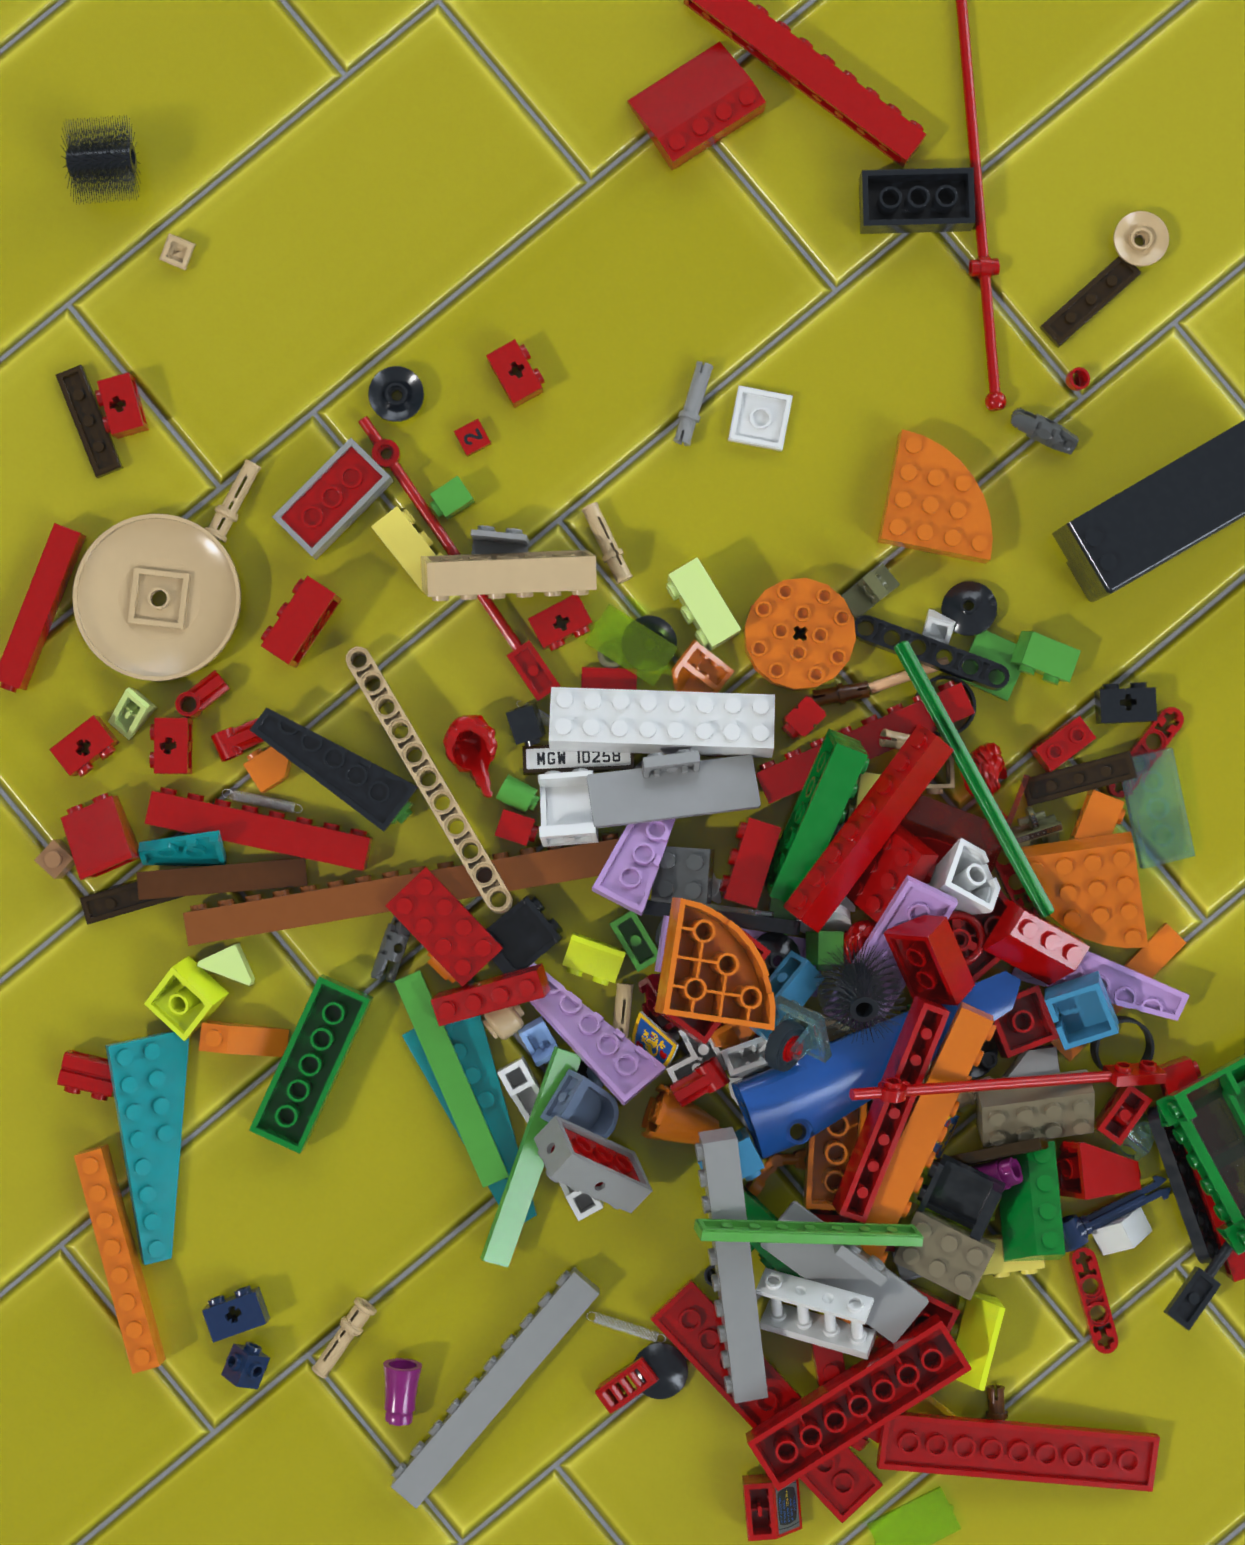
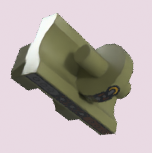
M1031 806L1025 808V817L1017 819L1018 826L1010 828L1020 847L1034 845L1032 840L1042 838L1043 844L1059 842V832L1063 831L1061 822L1057 821L1054 814L1046 817L1044 811L1035 813Z

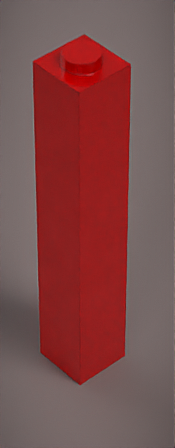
M54 523L0 660L1 688L16 693L17 688L27 689L86 539V536L82 533Z

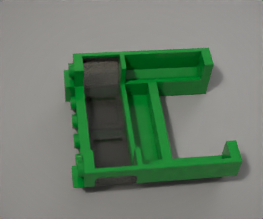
M1245 1054L1156 1101L1161 1127L1174 1126L1172 1130L1174 1137L1179 1144L1184 1145L1188 1152L1186 1155L1188 1163L1194 1170L1197 1169L1201 1177L1200 1185L1203 1191L1208 1196L1211 1195L1215 1203L1213 1209L1217 1217L1225 1222V1224L1216 1229L1237 1255L1245 1252Z

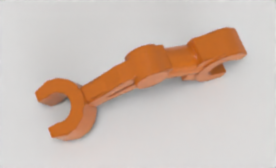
M806 1148L793 1151V1154L777 1153L770 1156L764 1164L765 1168L761 1170L762 1174L748 1181L745 1185L747 1190L757 1197L763 1190L765 1181L777 1170V1167L793 1165L795 1168L805 1170L804 1158L806 1156Z

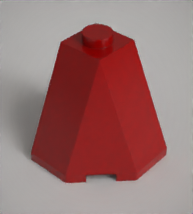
M1067 1140L1061 1144L1059 1149L1062 1153L1056 1159L1060 1196L1088 1200L1141 1190V1172L1138 1161L1085 1142Z

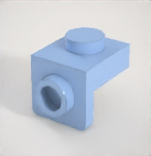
M542 1016L524 1025L518 1031L537 1067L548 1064L554 1047H558L554 1036Z

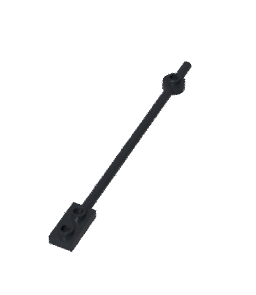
M1226 1240L1204 1271L1200 1267H1194L1164 1310L1167 1316L1188 1331L1221 1286L1214 1277L1233 1251Z

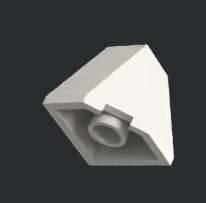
M960 838L936 865L932 879L928 883V885L957 898L958 905L954 911H963L971 915L991 913L1001 888L997 878H993L987 865L989 859L986 852L963 838Z

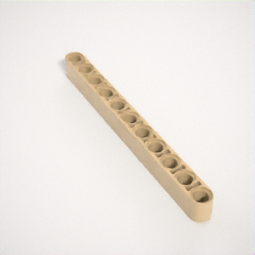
M352 648L346 655L347 666L482 898L493 912L497 914L507 912L511 908L513 900L510 892L388 683L365 648ZM357 656L367 657V662L364 666L360 668L353 666V661ZM372 679L381 681L380 687L375 691L367 690V684ZM387 702L393 703L394 710L391 714H381L380 711L383 704ZM400 726L408 727L407 736L402 739L396 738L394 736L395 730ZM412 750L422 751V757L418 762L414 763L408 760V755ZM428 773L435 774V783L432 786L422 785L424 775ZM441 797H447L450 799L449 807L443 811L436 809L437 800ZM455 821H461L464 823L463 831L457 835L450 833V825ZM468 845L478 847V854L472 859L464 857V849ZM482 869L492 871V878L487 883L478 881V873ZM496 893H503L507 897L506 903L502 907L492 905V897Z

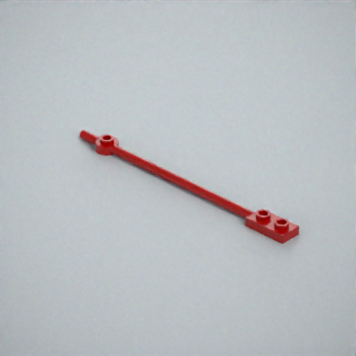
M368 416L362 418L358 423L374 445L372 448L373 460L380 467L391 470L448 555H461L399 464L400 450L397 444L392 440L382 439ZM390 450L392 453L391 457L383 459V451ZM485 594L477 595L478 600L513 651L506 656L537 702L551 693V687H561L530 640L522 644L492 599L488 598V595Z
M1141 1060L1140 1063L1119 1061L1113 1065H1103V1071L909 1085L903 1084L898 1078L888 1077L884 1081H880L878 1087L852 1088L849 1091V1096L851 1100L879 1098L888 1103H901L906 1100V1096L1110 1082L1115 1087L1166 1084L1167 1073L1157 1066V1063L1154 1061Z

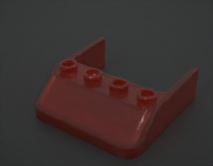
M1023 775L1006 819L1009 827H1011L1030 778L1029 775ZM924 795L918 798L900 823L916 837L935 838L953 846L960 838H963L986 852L989 859L987 865L990 872L993 871L1002 849L986 819Z

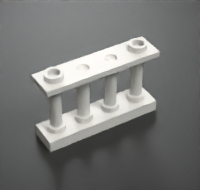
M765 1268L756 1288V1294L769 1297L770 1300L761 1318L760 1329L868 1360L876 1339V1330L863 1327V1324L865 1325L874 1298ZM782 1301L793 1305H797V1308L786 1304H782ZM809 1309L824 1313V1315L810 1312ZM836 1317L850 1320L851 1323L849 1324L842 1320L836 1319Z

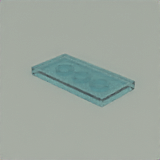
M1169 747L1132 756L1138 778L1123 781L1122 786L1140 868L1145 869L1195 856L1173 748Z

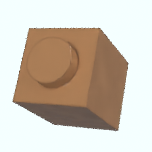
M61 839L52 840L34 860L54 879H62L75 865L70 847Z

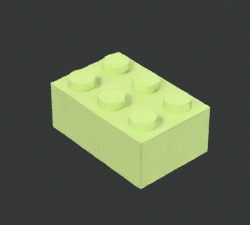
M698 557L668 575L666 588L674 601L680 600L683 605L680 611L688 624L693 622L697 628L695 636L703 647L707 646L711 651L739 634L741 631L740 626Z

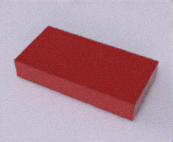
M582 667L581 688L637 690V669Z

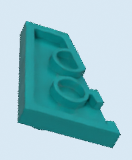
M219 830L139 842L138 853L142 865H226L227 855Z

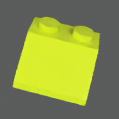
M573 932L562 965L567 967L566 972L582 977L584 972L593 976L592 981L608 986L609 982H616L626 951Z
M187 956L171 967L144 1004L183 1041H186L202 1025V1022L206 1021L216 1011L229 992L203 968L198 967L197 963L190 956Z

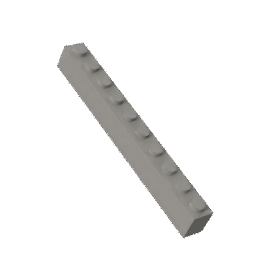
M733 1127L698 1132L699 1143L695 1144L697 1160H702L703 1169L698 1170L701 1188L705 1187L706 1196L701 1197L704 1214L708 1213L709 1219L747 1220L738 1140ZM712 1241V1248L708 1249L710 1265H715L716 1274L711 1275L713 1290L714 1292L718 1291L719 1300H714L717 1318L721 1317L722 1325L717 1326L720 1343L725 1344V1350L721 1351L723 1368H728V1376H724L726 1393H732L735 1403L768 1398L750 1242Z
M575 1267L570 1273L565 1270L556 1281L558 1287L551 1294L547 1291L537 1303L540 1308L534 1315L531 1313L526 1315L519 1325L522 1328L516 1336L511 1334L501 1346L504 1350L497 1358L493 1355L483 1367L485 1370L484 1374L479 1379L474 1377L464 1389L467 1394L461 1401L456 1398L446 1410L449 1415L442 1422L438 1419L428 1431L431 1436L426 1442L419 1441L412 1449L410 1455L413 1457L407 1464L401 1462L392 1473L394 1479L391 1487L416 1509L600 1294V1288Z

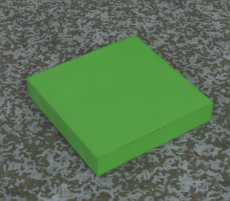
M987 630L975 635L968 652L1005 666L1010 674L1009 681L1005 688L998 691L984 688L966 680L963 681L995 697L1008 701L1021 673L1018 670L1019 666L1010 662L1016 644ZM968 660L963 663L962 669L966 674L972 675L978 671V665L976 662ZM993 670L989 673L988 677L991 683L998 685L1004 681V674L1001 671Z

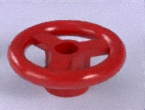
M953 911L948 921L952 922L954 935L961 934L963 937L962 943L959 944L960 950L969 949L973 951L964 958L968 966L975 962L983 952L982 947L986 942L985 931L982 924L973 915L963 911ZM961 920L973 926L977 934V943L971 941V935L968 931L961 929Z

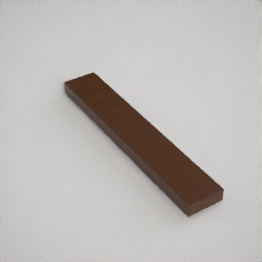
M306 858L136 872L139 900L308 886Z

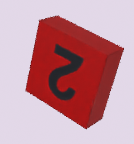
M479 419L454 431L467 457L491 445Z

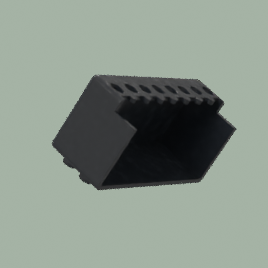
M1245 420L1052 533L1068 560L1066 564L1088 601L1095 602L1114 593L1245 516Z

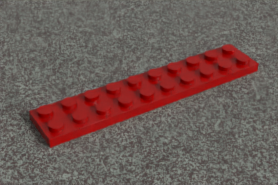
M692 1279L650 1317V1320L752 1428L757 1427L803 1398L764 1357L768 1398L741 1403L734 1402L732 1393H726L724 1376H728V1368H723L721 1351L725 1350V1344L720 1343L717 1326L722 1325L721 1317L717 1318L715 1304ZM849 1447L800 1477L805 1485L841 1523L845 1522L883 1486L880 1479Z
M903 1412L881 1426L876 1465L878 1469L1153 1492L1160 1437L1156 1433Z

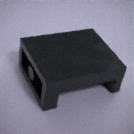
M527 895L486 929L503 946V949L492 960L504 974L527 968L563 938L560 935L563 929L554 918L550 920L546 918L542 913L546 908L536 896L531 899Z
M943 1154L940 1162L934 1160L927 1176L932 1178L929 1186L923 1184L918 1194L917 1200L921 1201L918 1211L923 1213L924 1209L928 1208L971 1229L969 1237L980 1242L1006 1183Z

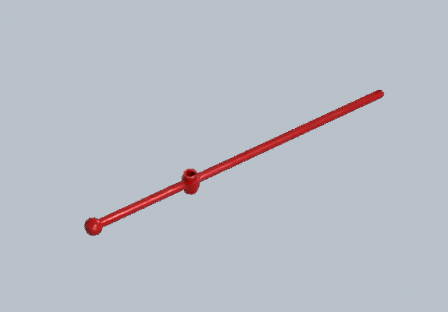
M956 0L970 168L974 167L975 230L978 258L977 260L969 261L970 277L977 276L980 279L989 394L985 398V405L989 411H999L1005 408L1007 399L1000 392L991 276L999 275L1000 263L998 258L991 259L988 252L967 0Z

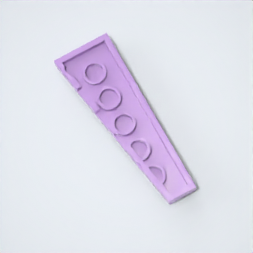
M676 819L627 825L595 881L592 891L642 916Z
M1089 950L1076 971L1051 985L1045 984L1016 967L1013 968L1011 973L1021 979V981L1051 987L1099 971L1111 1003L1176 1021L1179 1020L1189 998V994Z
M545 972L551 990L544 998L529 1002L623 1106L665 1071L666 1067L639 1045L636 1046L625 1037L623 1032L618 1028H613L603 1020L604 1017L597 1012L594 1013L582 1003L580 998L567 991L561 983Z

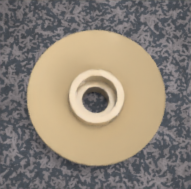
M1136 211L1121 219L1115 228L1113 241L1118 255L1125 262L1143 267L1152 265L1163 257L1169 245V233L1165 223L1158 216L1146 211ZM1135 238H1141L1143 245L1138 246L1134 241Z

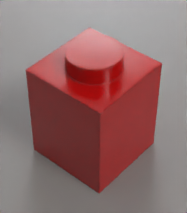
M503 809L495 836L528 846L529 841H535L539 826L535 825L536 819Z

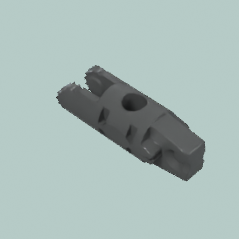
M1021 408L1014 409L1012 412V426L1026 433V436L1070 455L1077 446L1079 438L1062 425L1038 413L1035 415Z
M395 916L392 922L388 923L371 972V978H381L389 960L385 978L390 983H394L410 937L408 929Z

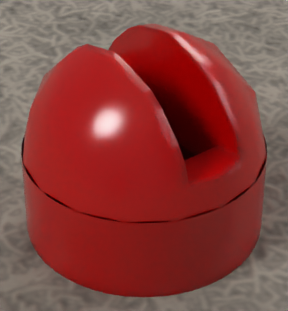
M1077 367L1067 374L1065 383L1069 389L1080 391L1089 385L1090 375L1086 369Z

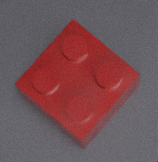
M1039 985L1019 990L1013 1009L993 1022V1025L996 1026L993 1038L1001 1058H1010L1060 1038Z

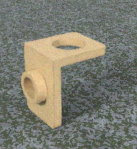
M947 759L946 761L947 784H929L926 787L927 794H943V788H955L954 760Z

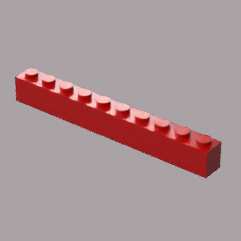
M684 0V4L901 167H905L923 143L926 133L923 132L924 129L918 122L907 120L901 115L902 112L895 105L884 103L879 99L880 96L875 90L870 87L864 88L857 82V78L847 70L843 72L835 66V62L831 57L826 54L820 55L813 49V45L807 39L796 37L784 22H776L769 17L768 11L761 5H753L748 0Z

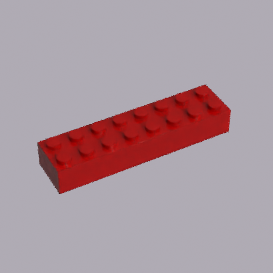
M936 1313L904 1333L897 1342L888 1343L869 1355L868 1360H861L745 1433L747 1444L777 1491H780L969 1372L972 1368L940 1316Z

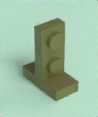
M882 563L875 570L865 575L842 597L845 599L856 620L900 584Z

